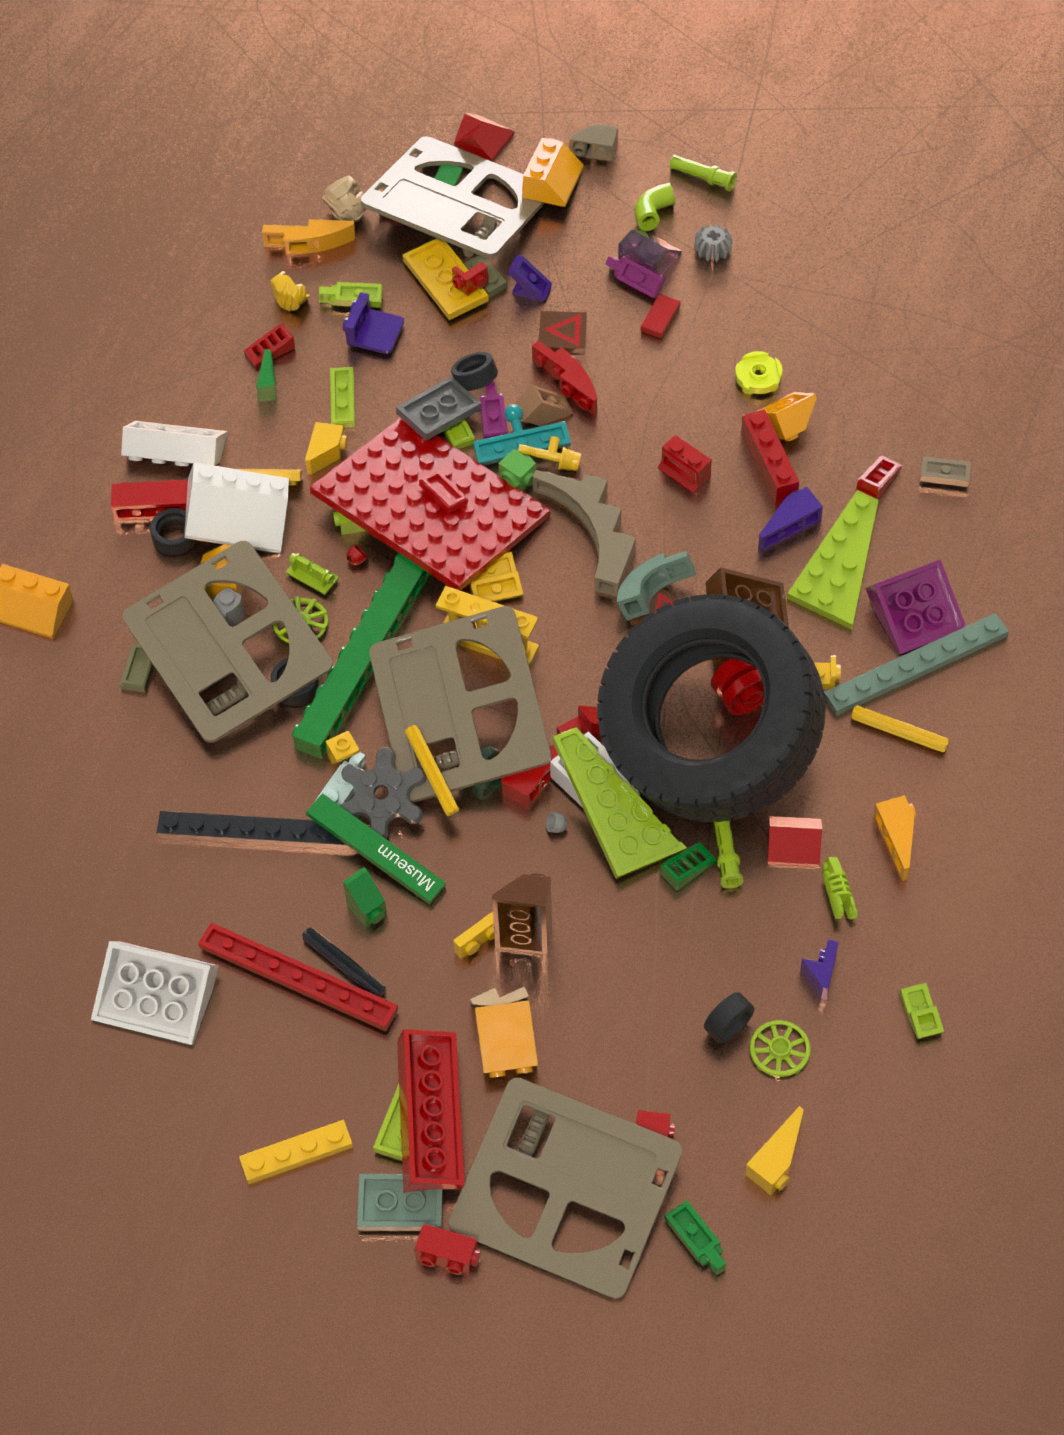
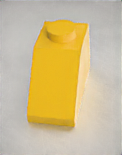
M315 422L305 458L307 474H314L341 458L342 450H346L348 445V436L344 434V426Z

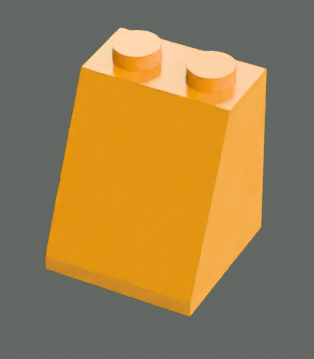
M529 1000L475 1008L483 1073H489L490 1078L506 1076L505 1070L516 1069L517 1074L533 1072L532 1066H538Z

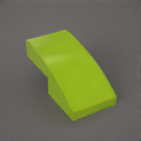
M927 983L900 989L899 993L906 1014L917 1039L944 1033L937 1007L933 1006Z

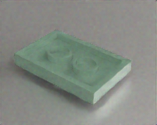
M359 1174L358 1231H421L423 1224L442 1229L443 1189L403 1193V1174Z

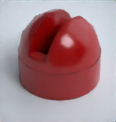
M356 544L346 553L347 560L354 566L362 564L368 558L364 551Z

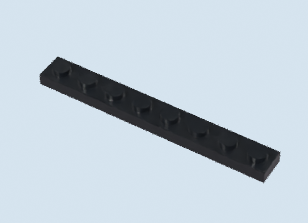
M160 811L156 831L157 838L353 850L313 820Z

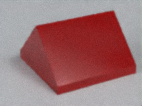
M769 816L767 864L820 867L821 819Z

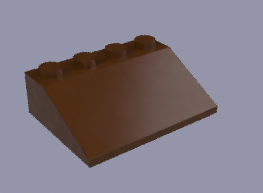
M721 567L705 582L708 597L709 594H723L726 597L730 595L749 600L776 615L789 627L784 583ZM731 658L713 659L714 666L720 667Z

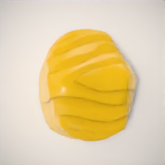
M282 271L271 279V288L278 305L282 309L295 311L311 296L306 294V288L303 284H294L292 279L285 275L286 272Z

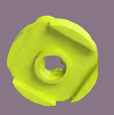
M762 351L750 352L742 357V360L736 365L735 378L745 394H765L774 392L779 388L782 380V365L776 357L774 360L768 356L769 353ZM760 370V372L764 374L756 375L755 371Z

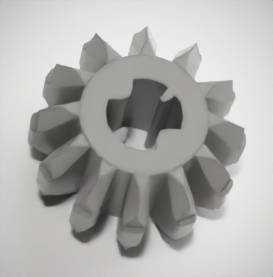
M709 224L708 228L701 227L700 232H696L694 249L695 252H698L699 258L706 257L707 262L710 259H714L717 262L719 258L726 259L727 254H730L733 238L727 228L721 229L719 224L716 227Z

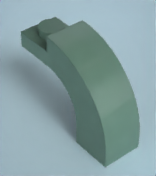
M684 551L666 557L665 553L659 554L639 565L626 577L617 595V603L626 620L649 614L650 602L653 596L663 587L696 575V568L688 552Z

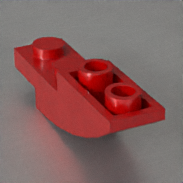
M539 340L532 345L533 362L538 367L548 371L554 379L560 380V391L565 397L574 400L583 410H587L593 415L597 414L596 391L591 379L580 363L562 347L554 352Z

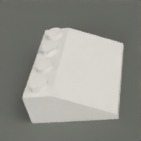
M194 462L188 477L184 538L226 545L247 541L255 550L280 553L288 502L289 478Z
M109 941L91 1020L193 1045L213 991L219 965L125 942Z

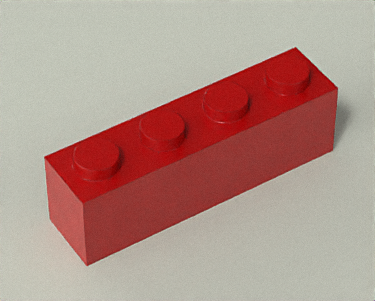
M765 409L742 415L741 434L774 504H781L790 493L799 490L797 475Z
M188 480L111 484V510L114 521L153 519L159 512L170 508H179L186 511Z

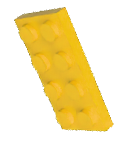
M436 238L403 254L404 263L449 320L489 301L488 294L483 288L475 290L468 296L462 290L455 288L452 283V268L457 266L463 273L468 271V269L446 241Z

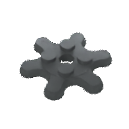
M382 747L377 751L376 764L371 770L364 771L354 764H348L341 771L343 780L354 787L355 793L351 800L342 803L340 806L355 817H367L370 821V828L385 839L389 833V823L393 819L403 818L410 824H417L422 820L423 811L419 806L411 802L410 794L414 788L423 785L427 777L424 770L417 767L405 773L397 771L394 767L395 753L388 747ZM384 786L388 789V796L383 800L375 798L374 793L376 790Z

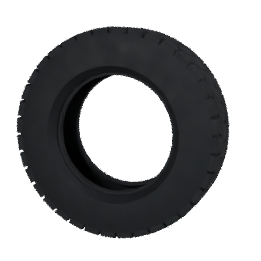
M704 594L691 596V600L686 597L673 601V606L668 603L656 609V614L652 612L640 620L642 624L637 623L627 633L629 637L626 638L624 636L615 649L618 652L613 651L607 663L608 669L605 668L600 682L603 686H599L597 699L599 702L597 704V718L599 720L598 725L602 741L610 759L621 775L646 799L659 808L676 816L700 822L732 821V818L736 820L750 816V812L755 814L767 808V804L771 806L783 797L781 794L784 793L786 795L797 784L795 781H800L808 770L807 765H811L817 753L816 748L819 749L823 736L821 731H824L826 717L825 694L820 675L811 656L791 629L776 615L762 606L746 599L730 595L726 597L723 594H709V597ZM718 658L740 660L758 669L764 687L763 709L755 728L739 746L721 756L702 760L680 757L668 751L660 729L661 708L670 687L684 672L701 662Z

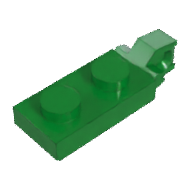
M686 1200L664 1215L665 1221L697 1262L702 1266L708 1263L717 1276L726 1270L727 1264L720 1256L723 1253V1249L720 1246L721 1242L689 1201Z

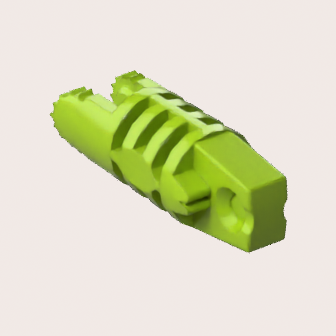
M828 857L822 864V876L835 919H841L845 910L848 919H856L858 912L846 873L843 871L837 857Z

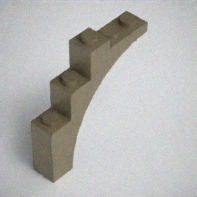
M535 470L533 475V492L548 496L570 509L588 528L596 544L599 563L595 574V591L617 597L619 588L626 578L636 552V537L626 533H618L621 525L622 509L611 504H604L607 496V480L598 476L584 474L582 481H577L574 478H566L554 475L551 472Z

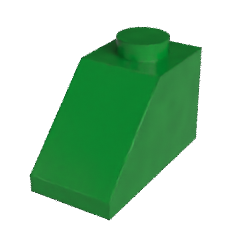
M363 867L343 881L347 907L366 928L372 923L380 922L387 913L386 903L367 869Z

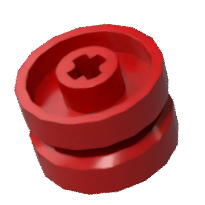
M729 659L716 670L711 678V687L722 698V703L731 715L747 714L757 709L764 702V687L758 669L748 663Z

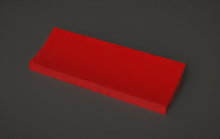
M403 1029L397 1040L403 1193L436 1189H462L465 1184L456 1032Z

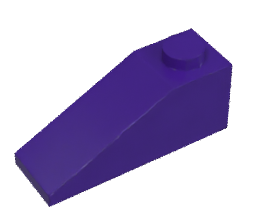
M808 487L793 491L779 506L759 534L758 549L760 552L822 520L823 506Z

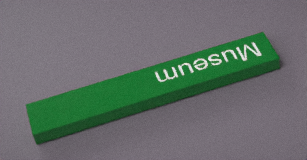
M323 793L306 811V816L429 905L446 886L445 881Z

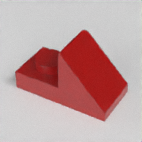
M578 706V716L556 727L557 734L577 727L583 735L589 732L594 738L599 736L597 707Z

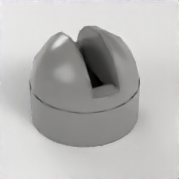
M550 812L546 819V829L548 832L561 833L567 828L568 822L564 814L559 812Z

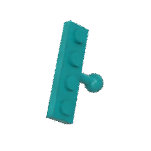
M516 404L509 405L504 411L505 419L512 424L514 433L473 441L477 462L483 466L500 462L513 449L518 451L519 444L548 450L551 436L560 438L558 449L571 446L565 421L523 430L520 421L523 417V410Z

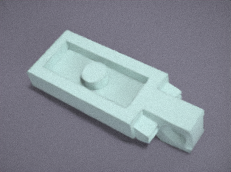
M359 752L353 755L349 762L344 761L342 765L340 764L319 796L323 793L338 805L349 801L354 794V787L343 780L341 771L348 764H354L359 769L364 770L362 768L366 764L365 754Z

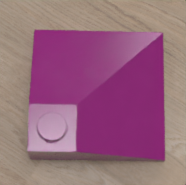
M941 559L865 588L875 614L899 655L934 642L966 627Z

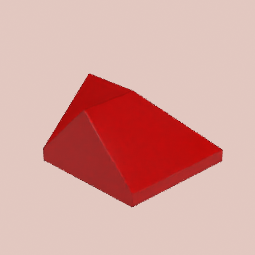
M464 113L454 146L492 162L512 138L514 131L479 115Z

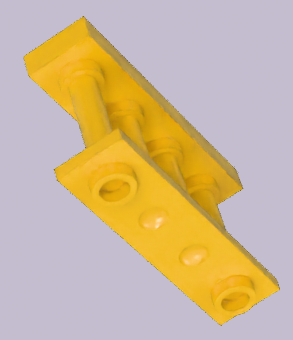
M445 586L436 604L437 609L448 612L443 623L460 619L459 616L467 617L504 606ZM513 609L517 617L529 668H531L538 654L539 644L527 641V639H529L538 621V617ZM487 619L472 623L474 629L483 627L481 624L488 625ZM461 641L458 643L460 646L500 659L493 651L481 644L471 641Z

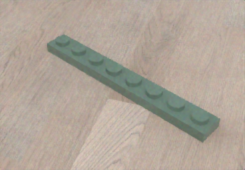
M994 613L825 691V701L834 714L838 716L853 709L855 706L864 704L1008 637L1009 630L998 615Z

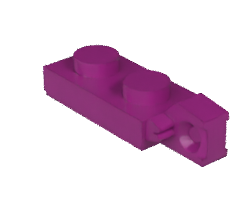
M608 256L605 265L616 270L614 275L617 276V279L652 298L658 297L666 280V277L629 257L622 256L620 260L614 256Z
M495 381L486 386V395H481L480 397L484 439L508 434L507 422L504 416V397L502 393L496 394Z

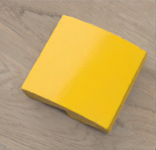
M512 552L505 553L469 583L472 595L492 602L523 596Z

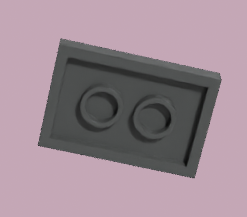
M449 377L397 406L396 414L427 441L480 411L481 402L454 378Z

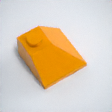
M793 392L759 410L765 409L779 439L791 441L798 437V433L806 429L817 397L813 393Z

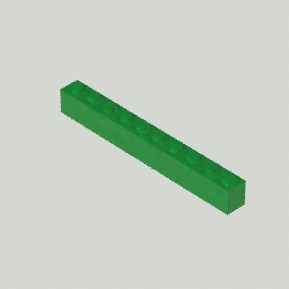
M400 553L395 557L392 570L386 572L380 590L374 592L370 607L363 611L358 627L352 629L346 647L343 646L341 648L336 664L327 673L326 681L317 688L314 701L305 708L304 718L301 723L295 725L292 731L295 749L323 759L327 752L326 741L336 737L374 672L369 654L371 646L395 636L429 578L430 573Z

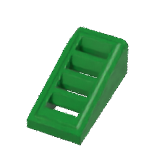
M270 349L264 351L256 385L259 402L273 401L277 398L274 365Z
M699 842L660 866V874L676 891H679L716 863L717 859ZM700 852L706 860L702 861L696 853ZM692 858L698 865L694 866L688 859ZM685 863L689 870H686L681 864ZM676 868L682 873L681 875H678L675 871Z

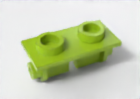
M293 553L289 557L291 566L285 573L324 595L339 579V576L333 574L330 570L324 569L299 553Z

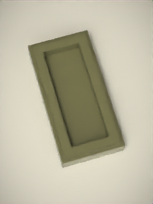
M132 644L120 687L124 690L145 693L153 664L139 644Z

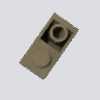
M596 123L571 135L569 138V149L578 157L612 162L618 144V127Z

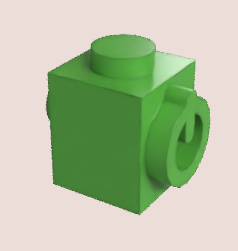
M513 449L498 463V477L505 479L512 487L523 491L527 486L533 484L536 463L530 456H525L516 449Z

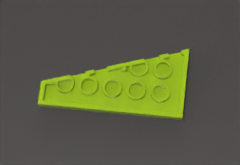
M577 727L552 737L551 740L616 879L687 849L682 842H679L670 833L671 830L666 824H662L652 813L653 810L632 787L615 773V769L610 763L607 764L597 753V749Z

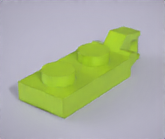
M337 282V285H332V287L319 286V302L336 306H351L352 302L357 300L359 293L362 292L369 294L370 307L381 308L383 285Z

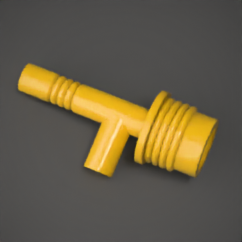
M554 436L550 438L548 450L519 444L518 449L523 455H531L558 462V470L577 471L581 453L565 449V447H563L562 453H557L560 438Z

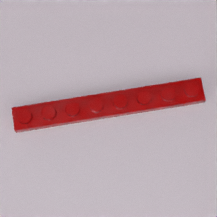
M212 922L198 942L199 948L385 1032L398 1011V1005Z

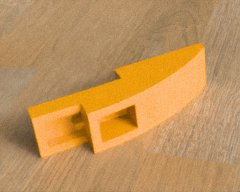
M309 219L308 226L263 225L262 229L264 247L285 248L286 255L321 252L342 246L356 238L354 221Z

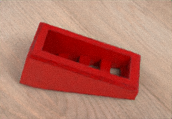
M282 323L243 351L252 365L257 368L262 364L265 351L263 348L270 349L272 359H275L295 349L294 337ZM258 351L261 356H260V357H257V355L255 354V352Z
M880 456L858 479L856 491L859 490L879 499L898 474L902 465Z

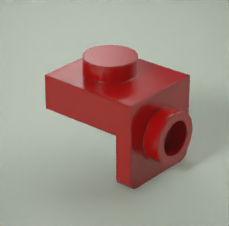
M480 262L465 273L457 266L452 268L453 285L456 289L462 290L467 296L475 290L484 287L489 282L488 267L483 262Z

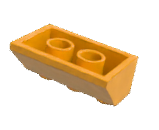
M542 138L523 175L522 198L565 207L583 171L584 165L564 142Z
M2 564L0 567V623L53 639L74 601L69 584Z

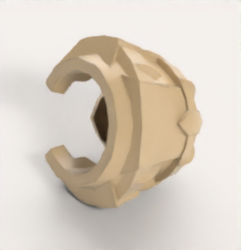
M350 175L335 181L324 190L322 200L331 209L336 219L357 222L365 214L366 209L361 206V197L365 193L359 192V183Z

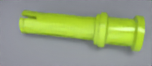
M673 155L670 160V169L706 180L711 186L715 184L724 187L726 191L730 192L736 183L737 173L720 170L719 166H705L677 155Z
M714 821L719 849L717 865L721 869L722 874L720 884L724 888H736L743 884L744 879L739 871L740 857L734 850L730 821Z

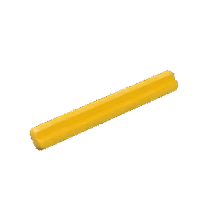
M855 706L852 711L851 718L855 721L940 752H945L948 747L949 739L861 706Z
M417 725L408 727L405 733L447 816L457 813L459 808Z

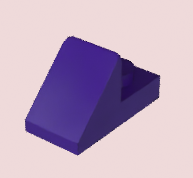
M523 255L515 257L508 273L516 281L512 293L538 301H545L552 282Z
M829 939L826 949L821 948L818 962L802 959L800 968L804 977L822 1000H827L839 943Z

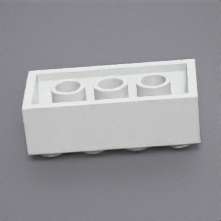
M134 421L123 427L121 455L129 456V460L142 461L143 458H150L153 463L160 464L166 463L167 460L175 461L177 466H189V463L194 462L215 466L220 463L227 431Z

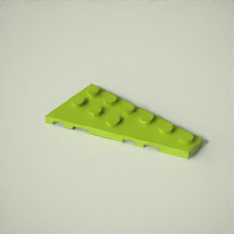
M859 490L856 491L788 591L787 599L852 630L878 507V499Z

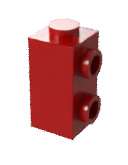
M423 1224L414 1249L415 1257L421 1264L428 1267L441 1266L446 1268L448 1272L456 1275H461L462 1273L470 1275L472 1266L477 1267L481 1256V1250L478 1249L476 1238Z

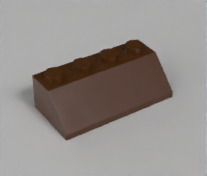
M539 873L523 874L492 895L495 948L548 955L552 932L551 877H545Z

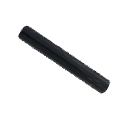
M309 927L303 932L302 937L306 943L367 992L379 997L386 992L384 984L313 927Z

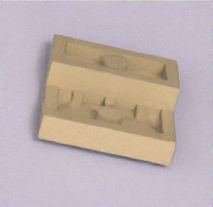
M522 987L499 998L496 989L493 988L471 998L469 1001L473 1006L485 1007L514 1003L529 996L525 987Z

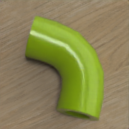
M670 183L651 188L638 198L634 206V214L641 230L651 231L655 229L660 221L657 211L664 207L675 205V196Z

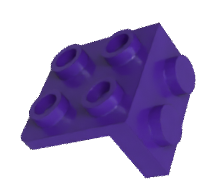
M360 292L357 300L352 302L349 318L346 317L343 322L346 343L389 354L392 352L404 325V318L370 309L369 294Z

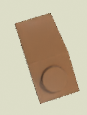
M534 385L515 403L523 410L522 420L525 423H532L538 426L570 416L573 413L564 395Z

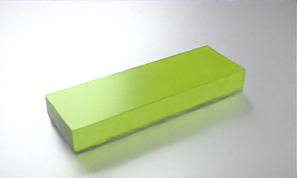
M330 368L331 424L342 425L344 428H355L354 368Z

